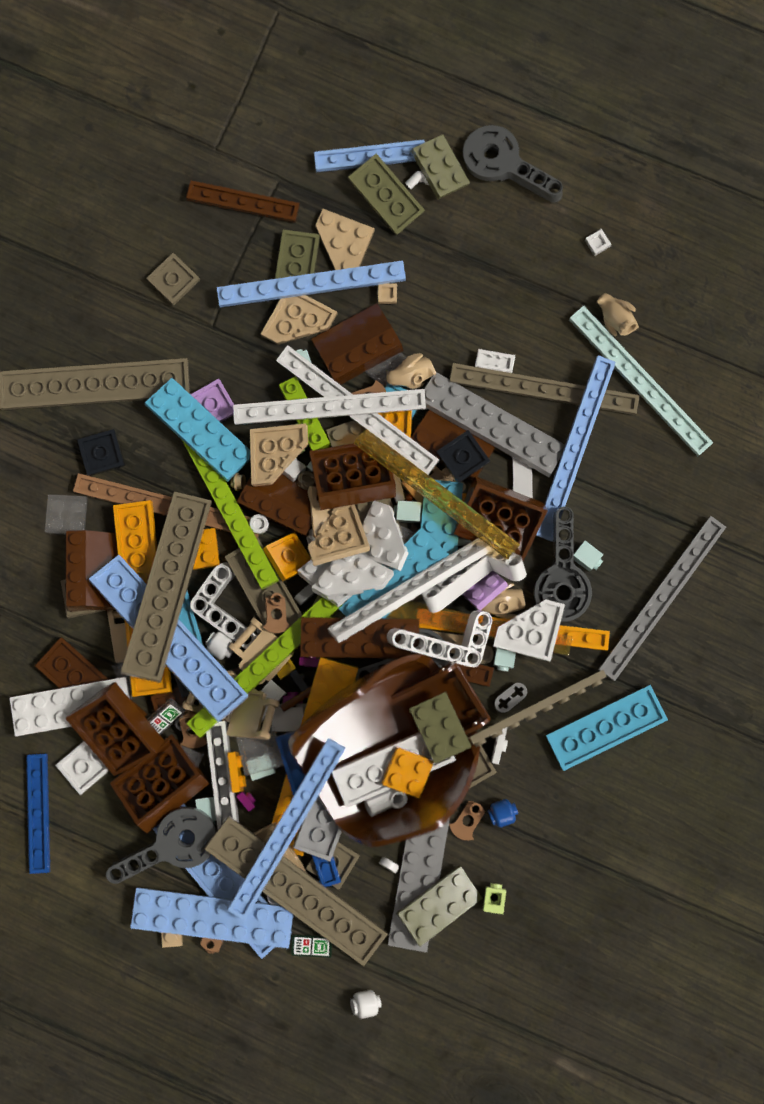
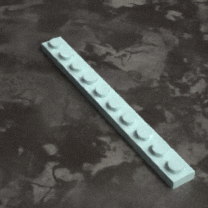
M584 306L570 317V322L604 358L616 362L614 368L697 456L713 444L706 434Z

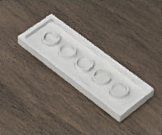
M127 677L10 697L15 736L72 727L65 717L114 682L119 685L130 699Z
M420 732L341 765L332 771L333 778L346 808L392 789L383 785L382 780L396 746L432 759ZM454 755L436 764L433 763L431 771L456 761Z

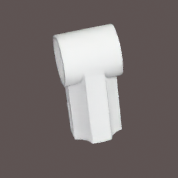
M392 788L365 800L364 803L369 815L372 817L393 807L397 809L402 808L407 802V796L405 793Z

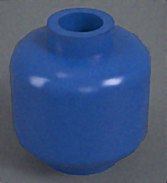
M503 799L492 803L488 814L492 824H496L497 827L501 828L516 821L515 815L518 814L515 803L511 804L508 799Z

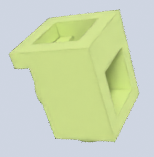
M490 883V887H485L482 909L484 912L504 913L506 889H503L501 884ZM492 894H497L498 899L496 901L491 900Z

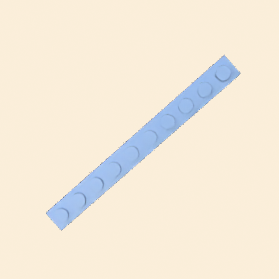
M403 261L222 286L217 287L219 306L227 307L406 281Z
M599 355L596 356L545 501L548 511L536 536L549 541H553V514L557 508L565 507L616 363ZM561 510V511L559 512V518H560V520H561V517H562V514H563V511H564V510Z
M328 737L227 911L243 920L247 918L344 753L345 746Z

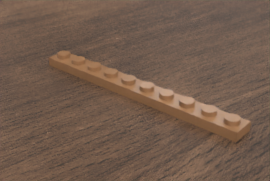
M79 473L73 490L77 494L116 504L151 500L153 502V512L167 516L172 500L170 496ZM210 507L205 526L230 532L219 509ZM245 516L249 524V521L252 517Z

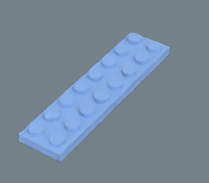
M137 887L131 928L289 948L293 914L280 905L255 902L247 918L243 920L227 911L233 899Z

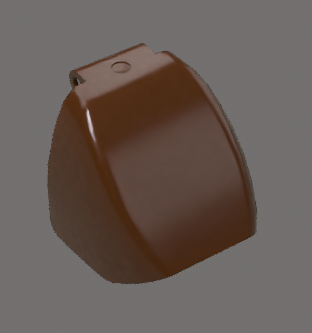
M413 654L394 660L372 671L334 695L316 710L289 738V749L301 771L306 776L329 737L346 747L335 766L337 768L420 732L409 709L445 692L467 738L478 733L477 729L486 725L491 718L456 661L438 667L429 656ZM474 744L471 745L470 748L454 755L456 761L431 771L420 798L406 794L407 802L399 809L393 807L371 817L365 807V800L346 808L332 773L318 798L335 825L344 834L368 847L388 845L421 836L442 827L462 803L476 771L480 746L475 747Z

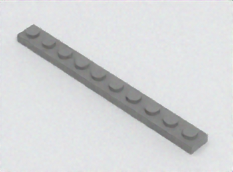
M712 516L707 519L598 669L599 671L604 670L606 676L613 681L617 679L723 533L726 526Z

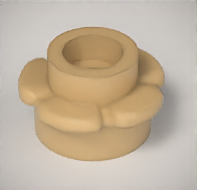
M236 473L231 478V487L235 491L244 489L246 477L244 474Z

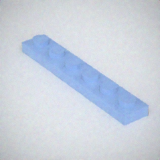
M425 140L314 152L316 172L359 168L376 153L386 165L414 162L416 160L411 150L425 143Z

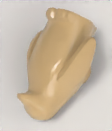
M606 293L599 297L597 303L602 308L605 327L613 336H617L616 330L620 335L625 336L639 328L631 310L635 312L636 309L631 303L616 299Z
M418 353L408 356L395 370L387 371L386 379L389 385L416 389L423 386V381L436 375V371L432 362L428 358L423 357V354Z
M507 583L508 587L481 611L504 619L515 618L517 615L509 613L525 608L522 589H508L514 586V583Z

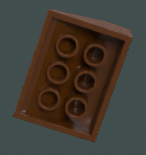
M377 303L311 339L333 380L340 385L404 351L398 336Z
M429 410L411 439L438 458L439 464L445 466L436 452L466 432V430ZM472 434L487 457L490 458L496 447ZM483 468L466 479L472 482L475 476H479Z
M380 439L309 451L320 510L396 497V484L387 446Z
M281 474L272 485L252 486L250 477L237 501L239 506L255 514L264 515L268 520L305 538L308 536L309 530L312 529L308 490H304L298 485V478L292 482L285 475Z
M475 476L467 492L454 534L474 541L487 532L492 531L501 538L503 543L501 547L519 555L522 561H524L548 510L543 502Z
M88 530L66 531V607L69 612L115 610L90 583L89 578L118 556L116 533Z
M116 682L99 691L65 717L114 777L155 755L164 742V739Z
M172 734L164 740L155 755L129 768L110 783L136 825L146 833L160 824L167 814L180 808L210 784Z

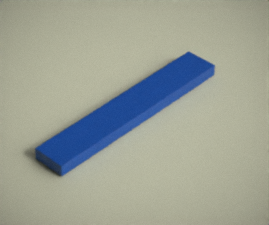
M48 754L27 755L29 874L50 873Z

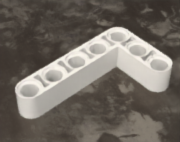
M501 546L497 547L494 551L489 552L479 560L449 576L446 580L424 591L422 595L428 611L432 613L441 611L491 571L512 581L524 579L527 573L522 558Z
M218 565L193 597L190 607L194 613L233 641H236L246 630L247 626L214 604L233 575L230 567ZM225 568L227 576L224 579H220L218 573L221 569ZM214 584L216 591L210 595L207 588L209 585ZM199 600H203L205 603V607L201 611L196 607ZM214 611L220 613V619L217 622L212 619ZM230 622H234L236 625V630L233 633H230L227 629ZM253 632L251 634V642L249 644L244 643L242 647L247 649L249 645L256 639L258 634Z
M473 611L468 619L462 645L398 628L388 631L387 641L398 648L450 662L456 661L458 664L469 667H477L482 661L492 624V617L485 611ZM480 615L483 616V622L481 624L478 623V618ZM400 633L401 640L396 643L395 636ZM477 634L478 640L473 643V636ZM418 638L419 645L414 648L413 642ZM436 643L437 650L432 652L431 647ZM454 648L455 654L453 657H450L449 652ZM470 653H472L473 658L470 662H468L467 657Z

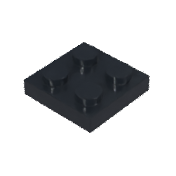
M114 429L78 439L87 476L97 475L125 466Z
M469 430L436 452L458 484L490 463L489 458Z

